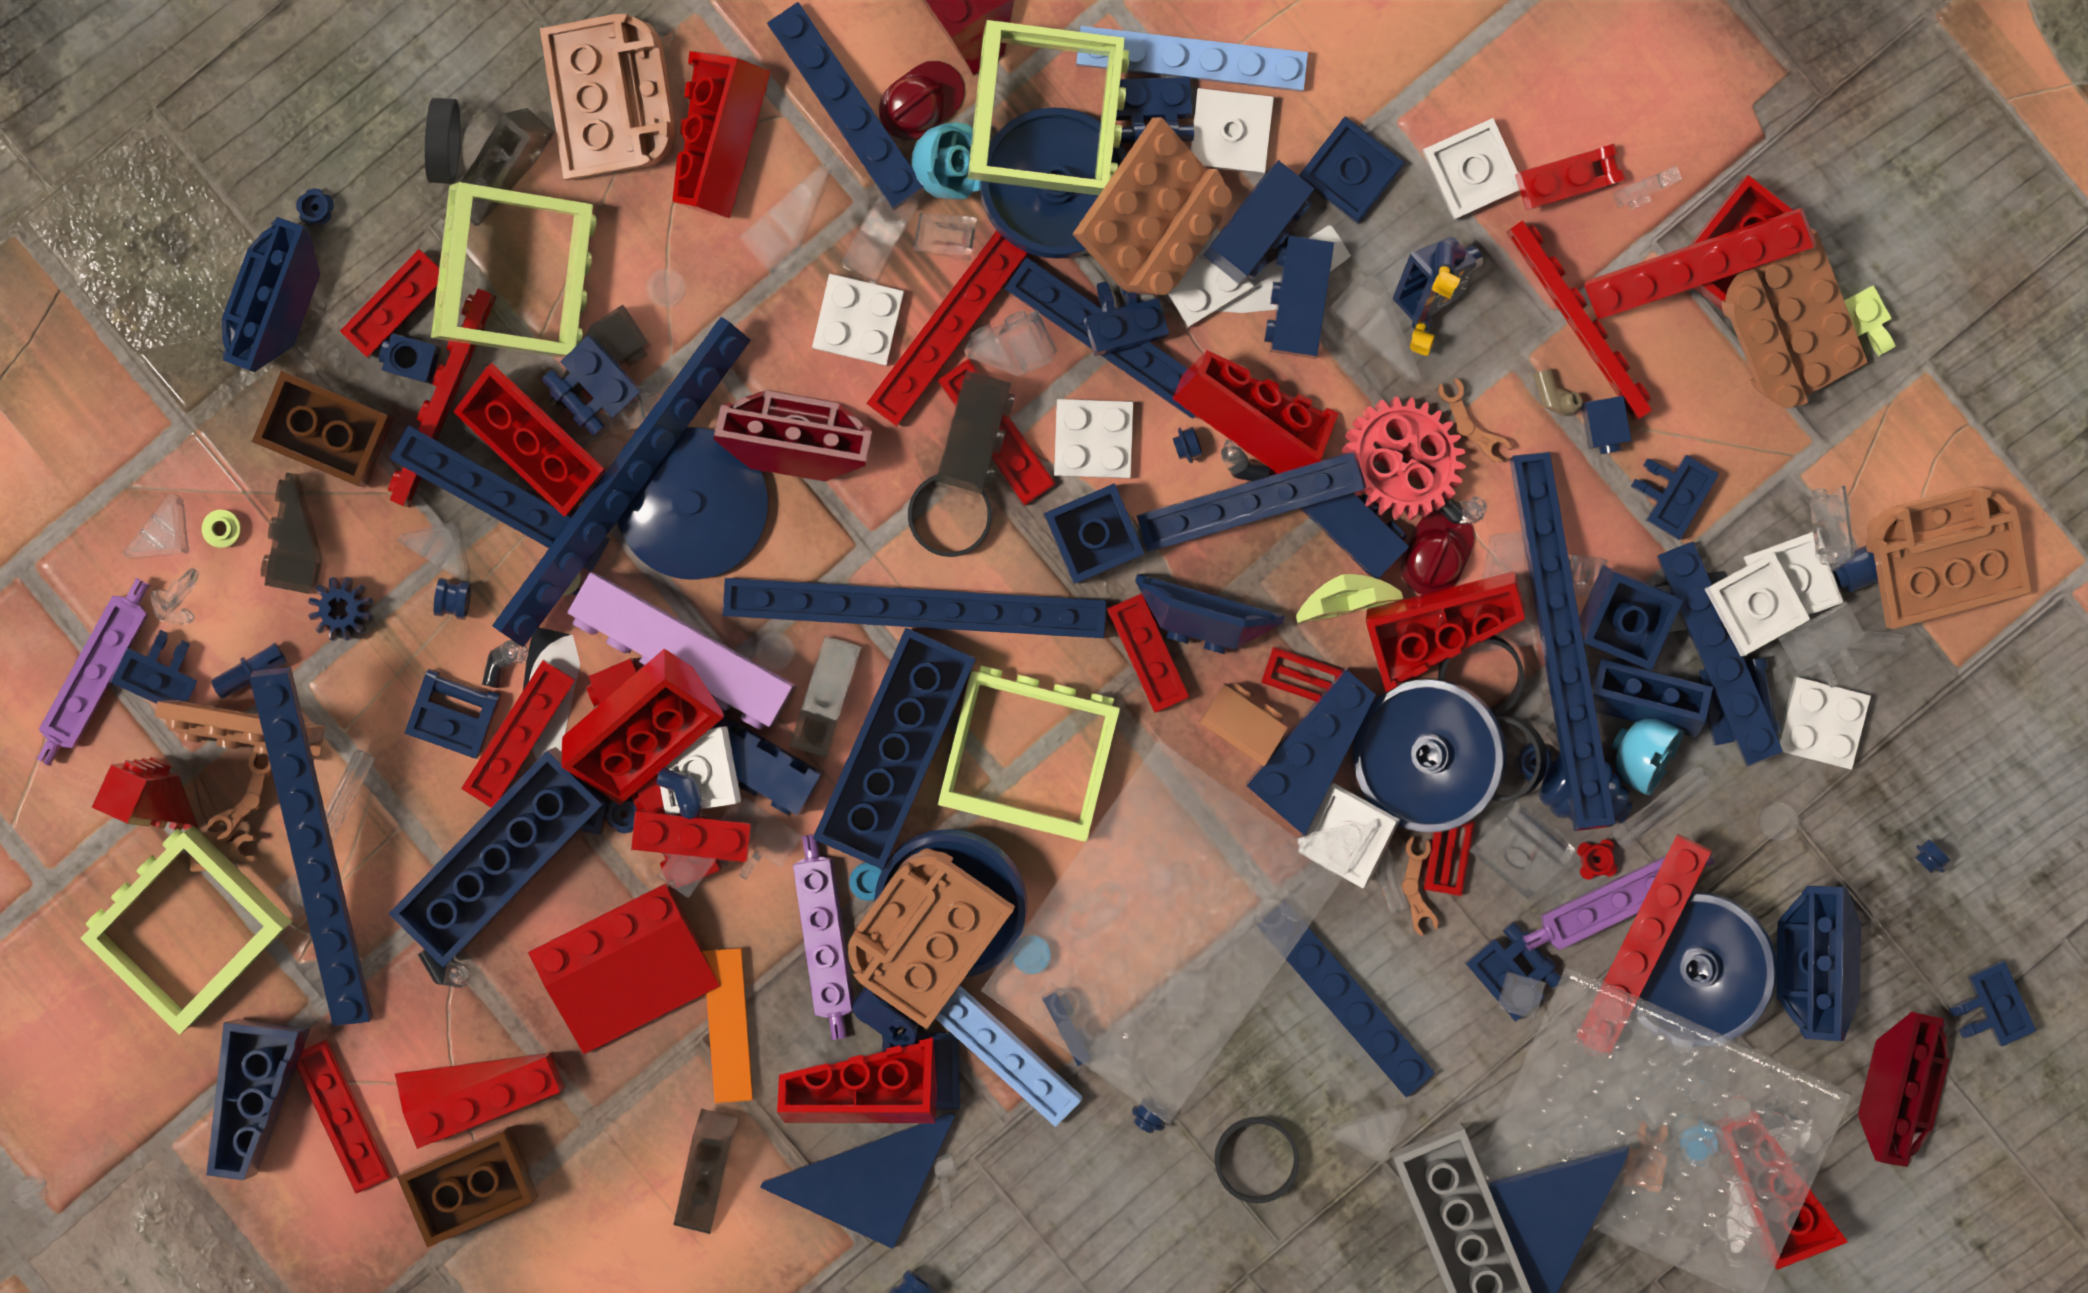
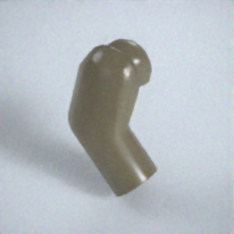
M1551 369L1533 374L1541 403L1546 409L1562 416H1572L1582 408L1583 401L1578 393H1570L1557 388Z

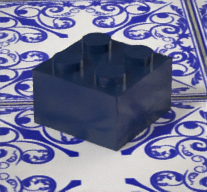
M1115 483L1044 513L1073 585L1145 554Z
M1603 565L1579 617L1583 642L1652 671L1683 600L1668 591Z

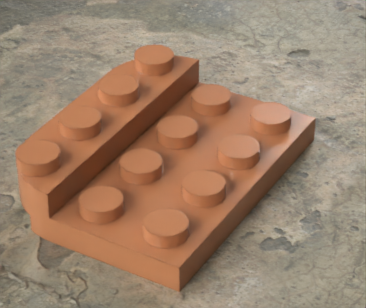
M612 14L540 28L564 180H574L639 167L648 168L656 165L672 153L676 127L664 50L661 39L651 24L626 14Z
M1152 118L1072 235L1126 292L1142 295H1166L1179 284L1219 225L1226 207L1231 202L1232 193L1230 188L1225 185L1217 169H1206L1163 118Z
M1812 228L1811 231L1816 241L1813 248L1734 274L1736 277L1728 288L1726 301H1722L1723 313L1731 319L1754 377L1750 380L1752 385L1758 392L1783 408H1792L1808 403L1807 395L1868 363L1819 234Z
M1979 487L1958 489L1890 507L1877 517L1872 518L1868 523L1866 548L1867 552L1874 553L1887 628L1896 629L2031 593L2017 510L2015 506L2010 505L2002 495L1995 491Z
M179 700L157 701L155 717L165 718V726L169 727L168 731L179 732L178 739L201 743L202 736L217 739L216 746L239 749L240 743L255 745L254 752L268 755L259 715ZM304 721L314 762L315 756H320L325 725Z
M923 849L919 853L907 858L901 864L858 924L848 944L849 961L855 972L853 976L859 983L925 1029H928L1015 907L953 864V857L932 849Z

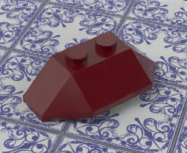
M922 0L973 76L977 74L980 69L985 24L987 20L1010 23L1014 0ZM1000 42L999 58L1005 54L1007 43Z
M766 390L743 397L732 404L730 402L722 404L714 433V441L750 469L824 482L866 466L872 437V430L867 426H863L840 403Z
M1912 1011L1875 1041L1857 1115L1874 1159L1877 1162L1908 1167L1912 1162V1156L1921 1149L1932 1133L1950 1061L1947 1037L1943 1030L1945 1027L1944 1018Z

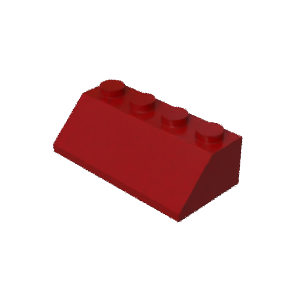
M493 363L486 367L453 411L564 517L588 497L605 474V469Z
M664 648L562 736V768L621 805L660 772L662 768L666 767L723 718V711L695 669Z

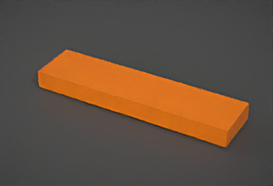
M742 947L704 950L703 953L720 984V987L706 993L714 1103L752 1101L754 1097Z

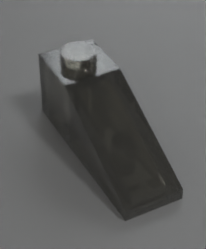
M528 108L503 113L461 183L510 191L535 164L555 132ZM473 199L470 222L475 226L480 225L499 203Z
M701 1108L692 1136L673 1225L707 1234L711 1233L739 1117Z

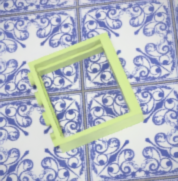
M987 20L983 33L967 179L1099 196L1118 168V163H1111L1113 148L1119 149L1122 125L1115 124L1117 110L1123 111L1126 88L1119 87L1121 73H1127L1129 66V50H1123L1125 38ZM1000 42L1108 56L1095 179L987 166Z
M461 182L449 185L431 338L564 358L582 341V329L578 328L580 313L584 312L587 303V292L583 290L584 276L588 275L592 262L591 253L587 251L589 237L594 235L596 228V216L592 214L593 204ZM473 199L574 215L559 342L457 327Z
M982 665L979 672L971 671L938 805L1087 842L1120 710L1119 707L1112 706L1114 698L1092 693L1090 700L1075 697L1077 689L1058 684L1054 685L1053 691L1039 688L1040 680L1022 675H1017L1016 682L1001 678L1002 670ZM980 685L1105 716L1079 823L954 792Z
M195 826L185 830L183 833L179 829L175 830L162 844L166 850L157 859L152 855L137 869L136 872L140 877L132 885L128 882L124 883L111 896L115 903L106 912L102 908L98 910L85 923L89 930L80 938L179 1035L190 1028L292 923ZM185 849L264 927L182 1009L104 932Z

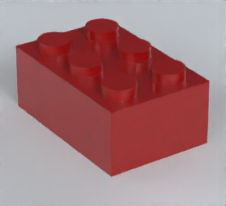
M1747 175L1738 182L1689 246L1793 210L1755 179ZM1733 274L1694 287V289L1722 310V301H1726L1728 288L1736 276Z

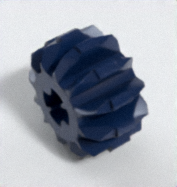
M336 577L329 578L330 591L325 586L319 584L316 590L322 596V599L309 598L308 603L310 605L319 606L318 612H312L308 615L309 619H322L323 621L317 626L316 631L323 633L330 627V640L336 641L341 631L346 641L353 640L352 627L357 632L364 633L366 627L359 620L361 618L373 620L374 615L372 613L363 612L364 606H370L374 603L373 598L360 599L359 597L366 591V587L360 584L352 591L353 578L346 577L342 586H340L339 580ZM346 600L348 605L345 607L348 615L346 617H336L334 615L337 611V607L334 605L335 602H345Z

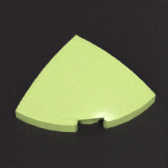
M1343 574L1317 589L1302 605L1296 615L1297 623L1338 617L1342 614L1359 610L1364 611L1376 606L1402 600L1403 596L1400 590L1382 580L1365 575Z

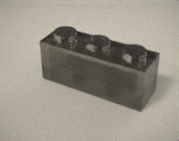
M966 371L959 391L935 486L979 497L983 489L990 490L995 473V468L989 466L993 452L1000 453L1005 436V431L999 430L1002 415L1010 416L1015 394L1009 393L1010 382Z

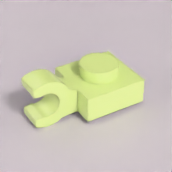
M1874 285L1844 301L1857 336L1859 337L1866 333L1877 356L1896 347L1890 334L1882 326L1883 323L1892 318Z

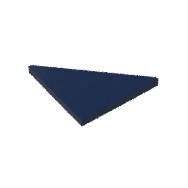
M951 1112L943 1114L936 1118V1124L919 1123L880 1139L842 1151L839 1154L793 1169L771 1179L763 1180L760 1188L893 1249L955 1114Z
M1628 1145L1490 1182L1488 1188L1532 1293H1558L1629 1154Z

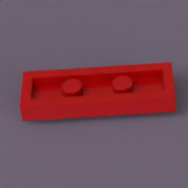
M418 249L340 332L363 355L370 359L382 346L384 340H388L391 334H394L437 289L439 267L422 250Z
M1142 593L1108 608L1107 611L1154 713L1189 698Z
M635 811L631 850L747 862L752 823L700 817L687 819L682 815Z

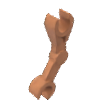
M1457 378L1453 379L1457 387L1455 397L1446 396L1443 385L1439 384L1438 396L1442 401L1449 404L1456 423L1457 433L1476 443L1490 461L1494 463L1502 462L1503 460L1492 454L1491 448L1495 443H1500L1510 450V443L1502 437L1483 432L1469 420L1461 399L1464 393L1461 381Z
M256 752L249 758L248 765L252 775L243 800L234 808L215 815L208 821L207 828L209 831L213 830L219 823L227 825V830L217 837L220 843L230 840L243 819L251 812L257 811L261 806L260 798L265 779L272 774L270 761L263 770L255 768L259 757Z
M1411 836L1405 843V851L1409 858L1405 877L1401 883V890L1406 895L1410 904L1413 929L1416 933L1423 936L1418 926L1419 920L1422 917H1429L1432 920L1434 929H1438L1436 916L1423 902L1418 890L1422 860L1429 856L1431 845L1428 840H1425L1424 852L1415 855L1411 851L1414 837Z

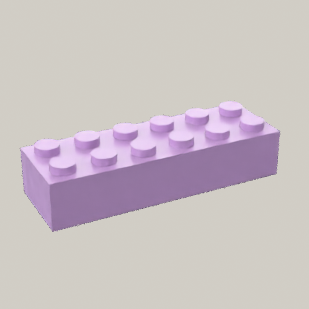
M589 573L567 612L575 617L572 624L591 635H597L598 631L609 636L606 643L625 654H630L631 650L641 654L642 657L639 662L644 665L665 648L695 669L720 708L727 711V709L730 710L731 706L743 712L740 719L757 729H763L764 725L768 727L775 725L796 688V685L597 573Z

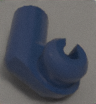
M662 768L657 778V785L674 791L678 807L680 808V814L684 818L694 819L698 817L703 801L697 781L692 777L668 768Z

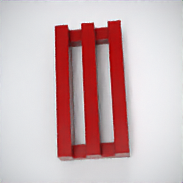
M1272 647L1260 683L1316 702L1321 695L1272 679L1273 671L1327 689L1331 683L1276 664L1277 658L1281 657L1335 676L1334 680L1340 675L1342 670Z
M1470 820L1460 825L1464 827L1454 887L1448 886L1458 827L1448 830L1439 884H1434L1433 882L1442 831L1433 832L1431 852L1428 857L1423 886L1424 890L1462 896L1475 821Z

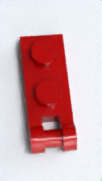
M1615 144L1515 174L1526 211L1626 181L1623 169H1618L1615 156L1618 155ZM1600 161L1604 175L1596 177L1592 163Z

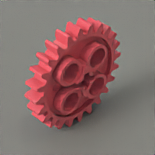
M1394 397L1389 406L1384 400H1380L1376 404L1375 409L1370 406L1367 407L1362 413L1363 417L1358 416L1353 421L1352 425L1355 429H1350L1345 435L1351 443H1347L1342 448V452L1356 451L1367 486L1364 490L1354 492V494L1357 496L1366 493L1368 498L1365 506L1367 507L1375 501L1379 503V515H1382L1388 508H1391L1393 519L1395 520L1402 515L1403 511L1406 512L1409 520H1413L1417 516L1418 510L1423 517H1427L1432 512V507L1437 511L1445 505L1444 499L1449 501L1455 495L1452 488H1457L1462 483V479L1456 474L1461 473L1466 465L1456 460L1465 453V450L1454 448V444L1461 436L1449 435L1447 431L1453 425L1452 421L1441 424L1439 419L1442 411L1439 410L1431 416L1428 414L1429 403L1427 402L1417 409L1412 397L1404 406H1402L1399 397ZM1386 428H1392L1397 431L1400 440L1397 441L1390 438ZM1373 443H1376L1379 449L1375 448ZM1421 443L1429 445L1433 450L1434 456L1425 454L1421 449ZM1376 460L1383 463L1387 473L1378 472L1373 465V461ZM1428 468L1433 469L1434 474H1432ZM1408 476L1414 477L1419 481L1421 485L1420 490L1413 488L1409 484Z

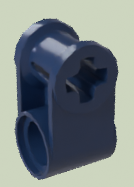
M864 987L853 1002L852 1008L855 1016L895 1046L913 1045L917 1038V1031L924 1028L914 1020H910L907 1015L866 987ZM902 1026L905 1027L904 1031L899 1036L897 1034L898 1031Z

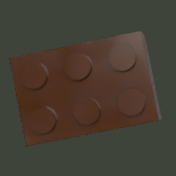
M281 371L252 442L351 484L366 488L395 417Z
M509 1126L405 1170L397 1176L427 1248L533 1203L539 1196Z

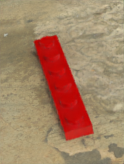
M1799 208L1587 280L1584 287L1599 320L1811 249L1815 246L1816 241L1803 208Z
M1522 220L1506 232L1616 395L1624 397L1625 408L1633 420H1638L1652 411L1648 405L1652 401L1649 393L1640 382L1633 383L1626 372L1630 369V366L1624 356L1618 350L1613 353L1605 342L1609 337L1606 330L1597 319L1591 321L1583 309L1587 306L1585 299L1575 287L1569 289L1562 278L1566 274L1562 265L1555 256L1552 255L1548 258L1540 245L1544 243V240L1533 224L1526 226Z
M996 230L866 404L897 427L1028 253L1012 245Z
M477 288L475 295L469 294L461 311V315L466 316L461 327L483 331L497 297ZM448 341L447 350L451 352L445 366L440 364L432 380V385L436 387L431 401L426 399L423 402L417 417V421L422 422L418 431L436 441L439 438L477 345ZM405 467L402 468V471L396 470L388 486V491L392 492L390 501L410 507L422 477Z
M1680 834L1676 835L1576 1038L1609 1055L1612 1053L1713 852L1712 850Z

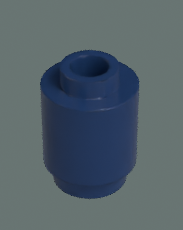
M1866 545L1835 558L1836 566L1832 568L1839 588L1846 587L1852 593L1878 582L1874 553L1867 552Z

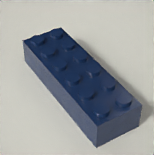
M905 628L812 839L883 870L976 661L975 657L914 630Z
M557 747L547 750L388 914L442 967L447 966L462 953L610 800L598 790L563 769L562 752Z

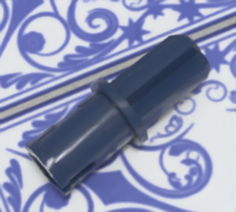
M274 642L271 646L248 659L245 657L240 658L241 663L213 678L211 683L217 695L221 698H226L251 683L250 676L253 671L276 669L286 665L288 662L282 650L279 651L280 647Z

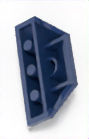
M276 217L271 223V227L262 232L248 247L221 319L222 340L225 348L223 361L256 372L294 346L320 277L309 228Z
M1137 574L1135 578V583L1159 627L1168 630V639L1189 644L1190 637L1205 641L1203 649L1224 655L1227 648L1236 650L1281 625L1285 618L1284 615Z
M1808 885L1777 921L1776 998L1790 1018L1800 1028L1799 1031L1805 1039L1844 1041L1860 1001L1861 922L1847 887Z

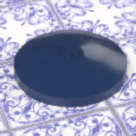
M1041 108L1026 112L1008 122L994 136L989 144L987 166L1095 179L1101 122L1085 113L1067 108ZM1121 143L1119 149L1113 148L1111 163H1118V167L1127 155ZM979 181L980 197L986 215L995 229L1012 245L1027 253L1045 258H1071L1088 253L1072 234L1098 198V195Z
M687 427L618 519L622 536L633 553L650 568L670 577L699 580L715 577L731 570L753 551L766 526L769 497L762 472L750 469L714 441V430Z
M1425 678L1402 683L1396 688L1383 693L1371 704L1355 735L1353 762L1359 785L1371 804L1400 819L1399 826L1421 832H1440L1458 827L1470 821L1490 804L1497 794L1504 776L1506 746L1501 727L1495 715L1481 698L1457 683L1442 679Z
M953 829L934 830L911 838L901 845L885 864L876 885L874 902L901 864L910 856L919 853L923 849H932L953 857V864L1015 906L1013 912L965 978L991 970L1012 952L1026 923L1028 912L1027 892L1016 865L997 845L967 831Z
M1692 892L1634 1007L1635 1012L1656 1033L1666 1039L1684 1045L1712 1046L1725 1043L1740 1036L1759 1020L1767 1009L1774 993L1777 963L1767 932L1754 915L1735 901L1712 893Z

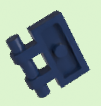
M1189 77L1120 79L1119 87L1126 88L1123 111L1117 110L1116 121L1130 120V127L1122 128L1120 143H1132L1133 146L1146 128L1143 120H1151L1152 118H1163L1182 141H1194V127L1179 126L1177 120L1188 119L1192 115Z
M587 335L560 361L570 372L565 379L562 380L553 369L542 378V381L551 389L549 394L557 402L561 400L575 415L573 420L580 427L585 426L593 436L597 435L605 427L595 416L604 409L612 418H616L643 392L591 335ZM579 383L594 398L588 405H585L572 391Z
M1513 921L1503 929V932L1512 941L1506 948L1503 949L1493 938L1470 957L1465 964L1516 1022L1544 998L1535 986L1539 981L1544 979L1553 989L1563 981V978L1556 971V964L1549 956L1545 958L1537 947L1531 951L1527 949L1525 945L1527 943L1523 941V936L1530 933L1527 930L1523 932ZM1520 952L1534 967L1527 975L1513 961V958Z

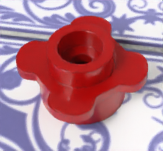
M1603 839L1600 843L1591 845L1587 842H1582L1578 845L1576 852L1581 857L1582 864L1579 873L1584 879L1590 880L1595 875L1611 877L1616 873L1617 865L1614 863L1612 854L1614 844L1610 840ZM1595 856L1600 857L1599 863L1593 861Z

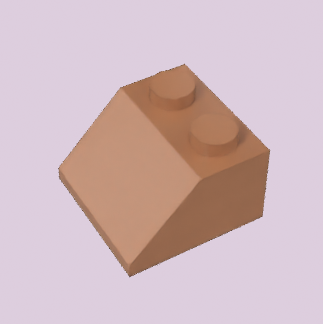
M1235 682L1231 688L1222 684L1197 722L1264 767L1288 728L1281 723L1285 716L1267 704L1261 710L1249 702L1253 695Z

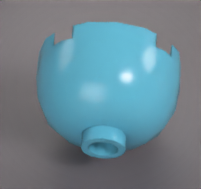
M957 122L945 123L928 129L916 142L912 153V168L918 181L924 186V190L932 196L950 200H962L968 198L973 191L979 190L978 180L967 179L973 133L971 126Z
M1648 718L1635 722L1629 731L1622 728L1616 736L1612 748L1617 750L1615 765L1617 773L1623 782L1639 793L1651 795L1666 774L1667 770H1664L1669 759H1674L1683 737V730L1677 728L1672 723Z

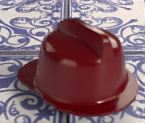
M926 61L896 80L883 93L879 103V116L884 128L895 137L912 140L922 137L928 129L939 126L950 118L960 108L964 98V83L959 72L944 62Z
M1433 509L1427 517H1422L1416 525L1408 543L1409 548L1404 552L1401 562L1402 577L1408 587L1416 593L1423 595L1454 587L1459 580L1472 552L1475 540L1473 527L1466 516L1463 515V519L1459 524H1453L1439 511Z

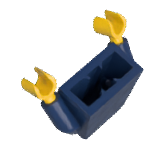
M1448 237L1410 254L1392 299L1412 320L1414 331L1410 343L1411 351L1424 356L1429 355L1435 335L1425 331L1431 328L1432 315L1465 293L1474 270L1483 263L1482 255L1475 246L1464 248L1456 238Z

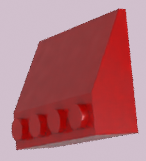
M667 883L528 952L545 989L583 1054L720 987L671 884Z

